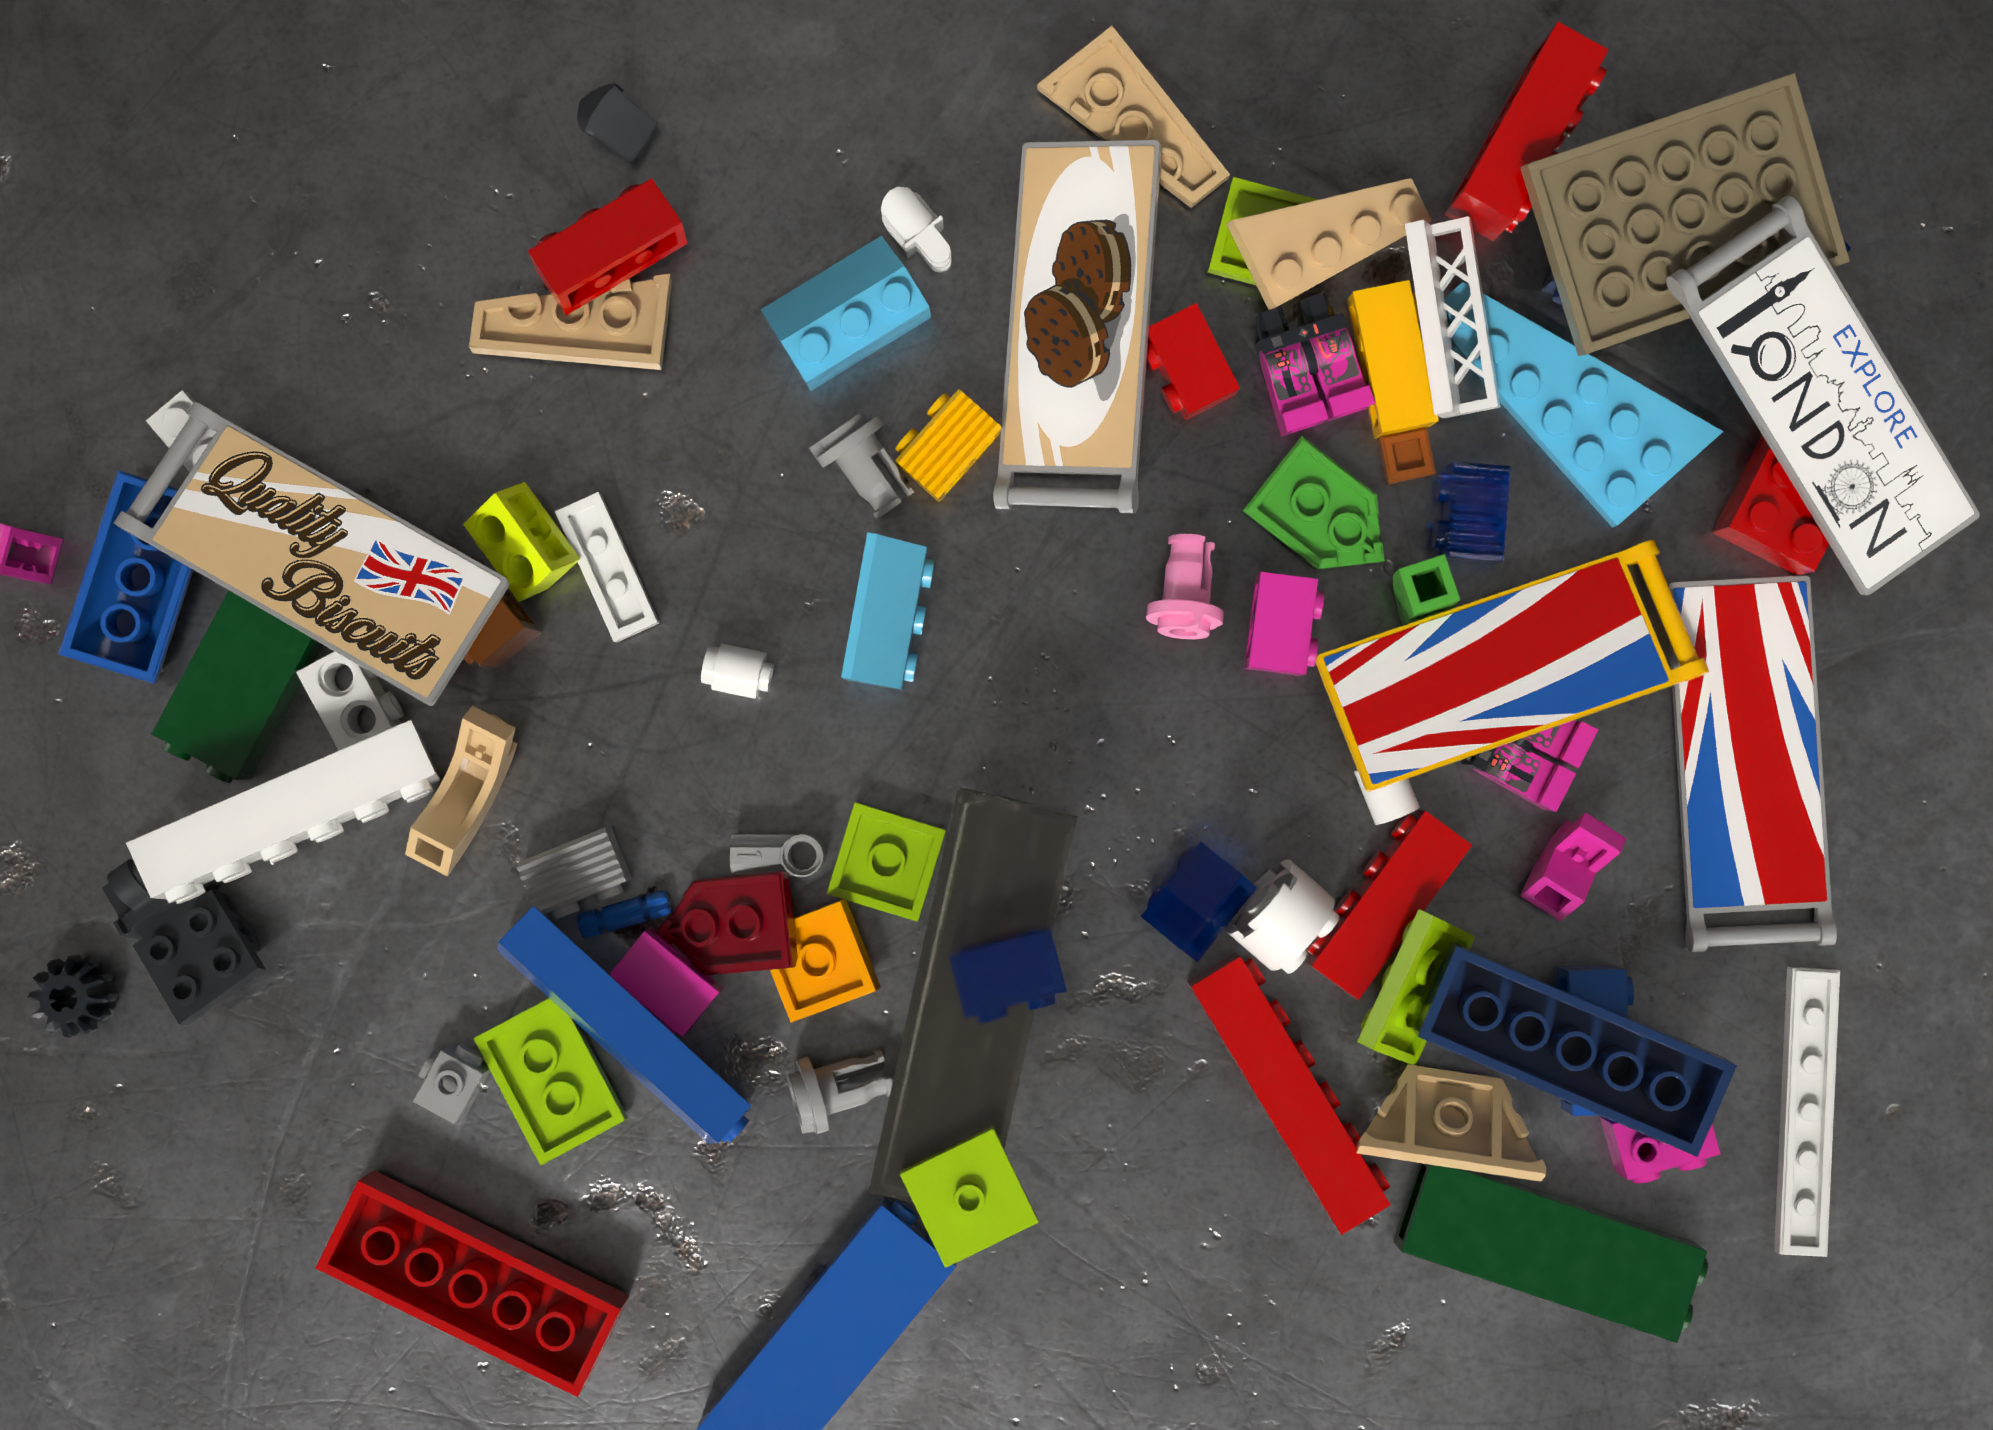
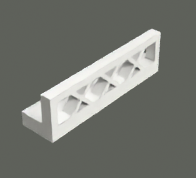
M1467 216L1432 225L1424 219L1406 223L1405 230L1434 415L1441 418H1449L1500 408L1471 218ZM1461 231L1463 249L1453 264L1450 265L1438 257L1435 236ZM1464 261H1466L1468 276L1459 271ZM1439 264L1448 269L1442 280ZM1455 275L1469 283L1471 296L1460 312L1445 304L1443 293ZM1472 307L1475 323L1466 318ZM1446 311L1455 316L1450 326L1448 325ZM1462 322L1476 330L1478 344L1467 360L1454 352L1451 344V337ZM1479 355L1481 356L1483 371L1473 365ZM1454 358L1463 364L1457 374ZM1469 369L1484 378L1487 399L1461 404L1458 385Z

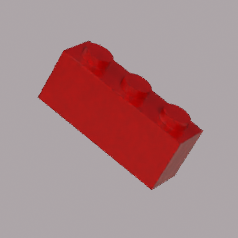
M651 178L641 185L634 184L627 187L619 194L617 199L602 208L586 211L578 218L576 223L561 232L545 235L537 242L535 247L528 250L536 272L567 316L685 246L688 242L682 221Z

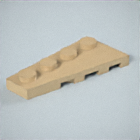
M1113 26L1105 30L1037 84L1038 91L1103 141L1158 140L1162 145L1159 184L1190 208L1228 180L1230 173Z
M1412 178L1232 220L1226 223L1268 310L1406 236V223L1423 219L1429 223L1432 220Z
M671 274L653 276V280L632 283L628 279L567 316L552 294L538 296L537 293L476 301L469 348L474 354L662 370L672 288Z

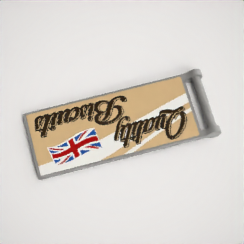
M194 401L186 413L190 417L128 511L126 513L121 511L113 523L423 703L433 706L510 585L509 580ZM209 428L216 431V434L153 529L145 525L144 522L205 430Z

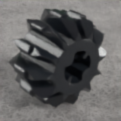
M80 955L68 956L65 962L61 959L49 961L47 964L48 972H39L33 977L41 990L32 991L27 996L32 1001H39L40 1008L35 1009L31 1017L39 1019L47 1016L45 1031L52 1033L61 1029L63 1036L67 1038L77 1036L80 1030L85 1034L94 1032L98 1028L97 1020L103 1021L112 1015L104 1003L115 1000L118 995L112 991H105L104 985L110 983L113 975L107 973L97 976L100 962L94 959L84 964ZM69 988H73L76 994L68 995ZM77 997V1003L73 1005L69 999Z

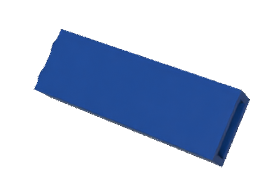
M534 906L498 942L497 951L568 1014L583 1030L708 1144L719 1143L721 1140L724 1143L726 1141L730 1143L748 1124L750 1120L744 1114L751 1105Z
M884 1196L703 1414L696 1430H822L953 1272L957 1263L945 1268L928 1232L915 1222L919 1218L916 1212L900 1199H896L892 1203Z

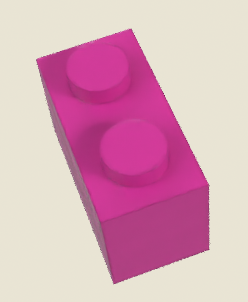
M1259 572L1255 575L1244 669L1302 676L1306 675L1307 666H1315L1318 639L1311 638L1313 619L1320 620L1324 604V591H1317L1318 579L1269 572Z
M652 928L645 930L609 974L633 998L651 1011L652 1015L673 1034L676 1032L681 1037L689 1032L724 989L710 975L704 976L691 964V960L672 944H668Z

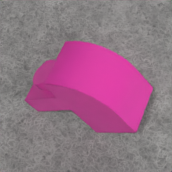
M1586 812L1574 823L1566 820L1551 837L1534 864L1520 897L1561 922L1585 902L1596 873L1621 853L1627 838Z

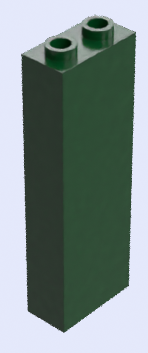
M228 590L151 735L165 742L162 748L166 752L186 761H189L192 756L207 764L204 771L216 779L226 783H231L233 779H251L302 685L296 672L314 663L323 644Z
M1423 1163L1418 1165L1393 1241L1403 1253L1674 1343H1678L1681 1331L1685 1332L1691 1323L1693 1316L1691 1300L1696 1285L1700 1286L1703 1283L1708 1270V1260L1705 1258L1707 1251L1691 1240L1492 1174Z

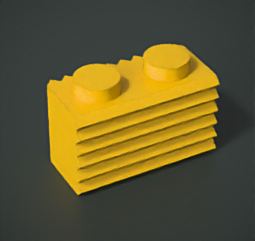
M960 389L952 397L946 392L943 393L927 412V415L932 418L920 433L915 428H912L895 448L900 453L895 460L896 465L938 502L949 493L1002 431L1000 424Z

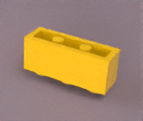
M1410 280L1353 291L1347 298L1346 304L1359 367L1366 386L1369 385L1375 404L1368 408L1374 439L1380 436L1424 427L1430 428L1439 420L1438 416L1434 415L1423 339L1421 338L1418 323L1420 319L1415 292L1412 293Z

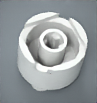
M1287 859L1280 862L1286 868L1285 870L1276 875L1269 869L1250 887L1234 909L1241 915L1236 926L1228 920L1226 932L1271 971L1282 968L1287 974H1290L1303 963L1307 956L1305 949L1317 936L1320 938L1326 936L1335 927L1339 920V915L1333 911L1335 905L1334 898L1295 863Z

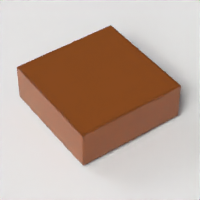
M1427 427L1380 436L1377 439L1387 485L1436 474Z

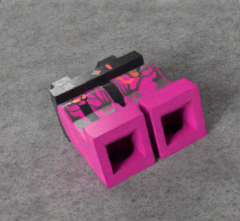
M1324 292L1298 302L1304 326L1289 330L1282 307L1259 313L1256 316L1260 341L1254 347L1261 363L1281 437L1322 424L1326 420L1328 422L1365 410L1375 404L1369 385L1366 386L1356 359L1343 313L1334 314L1333 307Z
M1573 720L1465 758L1461 764L1537 807L1557 812L1576 773L1565 767H1580L1599 729L1582 721ZM1532 749L1561 765L1554 764L1529 750Z

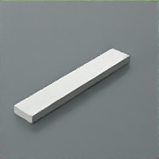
M1787 966L1774 1251L1782 1255L1827 1257L1840 970Z

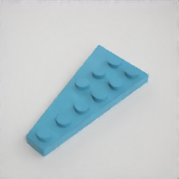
M1462 282L1444 298L1445 304L1460 312L1471 296L1470 286ZM1483 294L1501 404L1612 528L1618 526L1724 432L1590 354L1578 356L1574 345ZM1472 307L1466 318L1475 323ZM1446 311L1448 325L1450 326L1455 316ZM1462 322L1451 337L1452 349L1466 360L1478 344L1476 330ZM1479 355L1473 365L1483 371L1481 356ZM1475 373L1485 385L1484 378Z

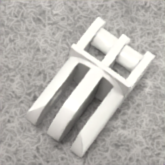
M896 187L890 190L883 198L881 206L882 221L888 232L902 247L907 259L917 251L933 271L938 273L947 271L951 266V250L949 244L939 233L944 229L941 215L938 217L924 199L908 187Z

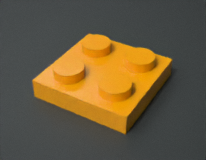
M846 898L795 917L794 925L798 953L796 966L794 968L770 970L791 1023L875 992L881 988Z

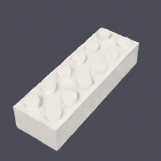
M409 720L127 842L126 845L150 898L166 899L168 903L176 901L177 904H180L205 893L203 884L215 879L216 882L223 881L228 883L251 873L252 870L249 864L263 858L264 862L269 860L270 863H274L297 853L296 843L308 838L311 841L316 840V843L330 839L344 832L341 824L353 818H357V820L365 823L389 812L388 803L401 797L407 800V803L421 799L433 793L432 784L441 779L418 728Z

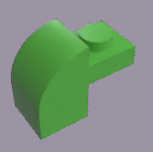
M1445 554L1400 568L1393 574L1394 596L1402 625L1451 610L1460 601Z

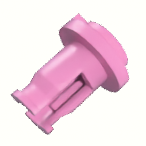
M1175 534L1168 538V544H1171V552L1165 569L1162 600L1154 601L1147 605L1146 619L1150 623L1157 625L1158 633L1164 636L1179 639H1203L1210 635V630L1223 625V610L1210 604L1212 581L1210 554L1215 548V543L1205 542V536Z

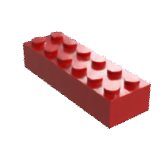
M375 1170L358 1180L315 1269L576 1397L580 1395L587 1384L630 1296Z

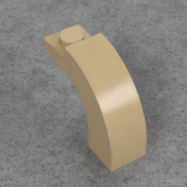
M473 705L462 718L457 745L450 766L434 796L410 828L405 855L448 877L482 825L503 784L518 744L512 741L515 727L505 723L494 714H488Z

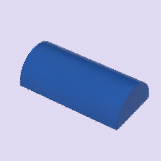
M118 470L58 654L157 684L193 569L113 523L121 511L125 513L128 511L148 479ZM168 486L144 522L145 525L153 529L179 489Z

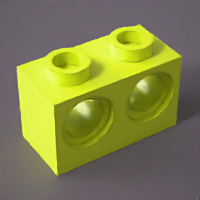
M526 482L494 493L463 524L497 573L509 580L510 585L508 589H510L518 602L549 589L580 560V557Z

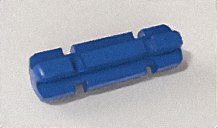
M657 891L645 895V899L636 897L604 906L602 911L594 909L580 913L577 916L578 927L583 938H590L603 934L605 929L611 932L647 921L648 917H651L653 920L667 916L672 912L671 902L666 891Z

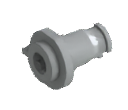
M861 411L809 449L822 468L836 461L858 494L875 510L873 513L874 517L879 518L915 491L912 486L908 488L904 483L898 466L874 433L885 425L882 418L877 414L868 420Z
M881 1050L874 1051L872 1056L866 1058H850L817 1069H813L807 1056L795 1060L796 1073L787 1075V1082L802 1134L808 1132L820 1134L829 1131L827 1115L866 1104L874 1097L883 1094L886 1097L894 1095L890 1076L839 1092L836 1083L883 1069L882 1062H884V1056Z

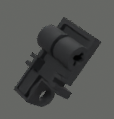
M128 859L108 873L107 879L109 883L102 887L118 915V920L113 922L120 936L139 940L133 947L178 1024L188 1026L266 971L265 966L257 955V952L261 949L257 935L239 914L230 910L226 903L230 900L227 894L215 891L221 887V884L216 882L215 879L203 884L206 892L202 895L177 904L176 901L168 903L166 899L150 898L133 859Z

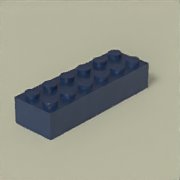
M1450 941L1413 1028L1417 1037L1696 1157L1699 1155L1737 1067L1736 1064L1723 1056Z

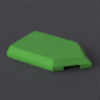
M1303 436L1300 437L1243 510V512L1316 569L1385 561L1379 528L1377 494Z

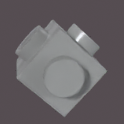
M459 1044L458 1047L450 1045L441 1050L439 1054L433 1051L420 1070L419 1077L424 1079V1082L413 1102L454 1125L463 1120L470 1111L491 1072L488 1065L483 1062L484 1058L481 1052L465 1044Z

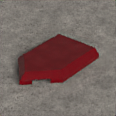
M785 871L694 880L683 894L684 898L670 917H666L656 931L668 944L675 945L691 960V964L704 976L794 968L798 958L790 880Z

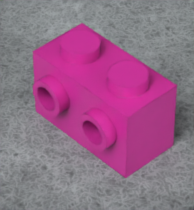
M1600 1116L1614 1170L1626 1180L1632 1179L1633 1183H1646L1657 1180L1661 1177L1660 1171L1678 1167L1681 1171L1698 1169L1707 1165V1158L1721 1155L1713 1125H1711L1699 1155L1696 1157Z

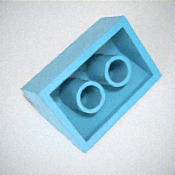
M882 235L761 309L810 391L931 318L928 303L903 263Z
M867 532L841 678L903 690L905 681H914L918 654L910 653L913 634L922 635L927 607L918 606L921 588L931 587L935 560L927 559V547Z

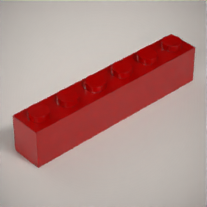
M1235 952L1187 981L1340 1234L1343 1235L1389 1207L1391 1204L1383 1193L1391 1188L1376 1163L1367 1166L1362 1156L1356 1153V1146L1361 1138L1351 1122L1342 1125L1334 1112V1109L1341 1105L1326 1080L1319 1085L1317 1084L1309 1068L1316 1065L1314 1059L1301 1039L1294 1044L1284 1029L1291 1022L1277 999L1268 1003L1259 986L1266 983V980L1253 959L1249 958L1243 961L1241 956Z

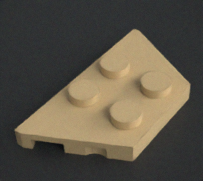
M1408 1064L1356 1146V1153L1540 1182L1546 1175V1165L1543 1159L1537 1160L1526 1138L1529 1131L1521 1115L1512 1106L1513 1098L1504 1080Z

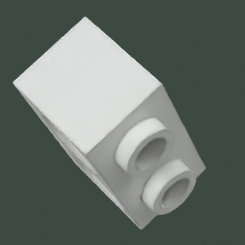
M335 651L296 672L338 751L402 724L399 718L403 717L404 713L398 700L390 691L384 692L377 679V675ZM347 665L352 671L353 681L348 689L342 691L336 685L335 675L340 667ZM365 707L371 708L376 716L375 726L368 733L363 732L358 725V715Z

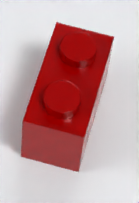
M1197 303L1149 326L1146 364L1151 371L1158 369L1166 383V386L1162 387L1161 391L1173 414L1180 411L1186 421L1237 394L1240 387Z

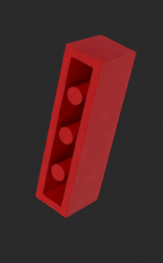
M1416 810L1413 815L1409 813L1398 821L1391 832V835L1396 838L1385 854L1378 851L1370 859L1363 870V874L1367 876L1366 880L1357 892L1350 889L1336 906L1334 912L1339 915V920L1335 927L1322 938L1317 936L1306 948V951L1311 955L1305 962L1357 1000L1361 998L1402 942L1404 930L1408 923L1415 918L1418 909L1424 911L1472 846V844L1425 810Z

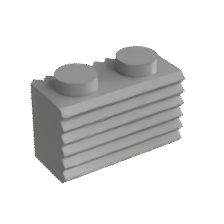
M611 826L516 863V868L519 871L531 905L543 915L550 912L553 921L579 911L577 901L594 895L597 903L624 893L621 883L632 879Z

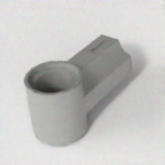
M731 834V876L785 871L787 876L803 878L819 871L826 861V846L814 834ZM801 841L808 842L816 850V861L812 867L801 868L793 862L791 852L796 843Z

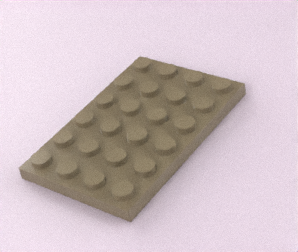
M1795 73L1520 167L1578 356L1587 355L1691 318L1684 306L1669 291L1666 278L1679 269L1688 270L1771 213L1772 206L1785 196L1793 197L1802 207L1805 222L1832 268L1850 262ZM1784 228L1780 229L1697 286L1701 299L1703 300L1792 239L1789 232Z

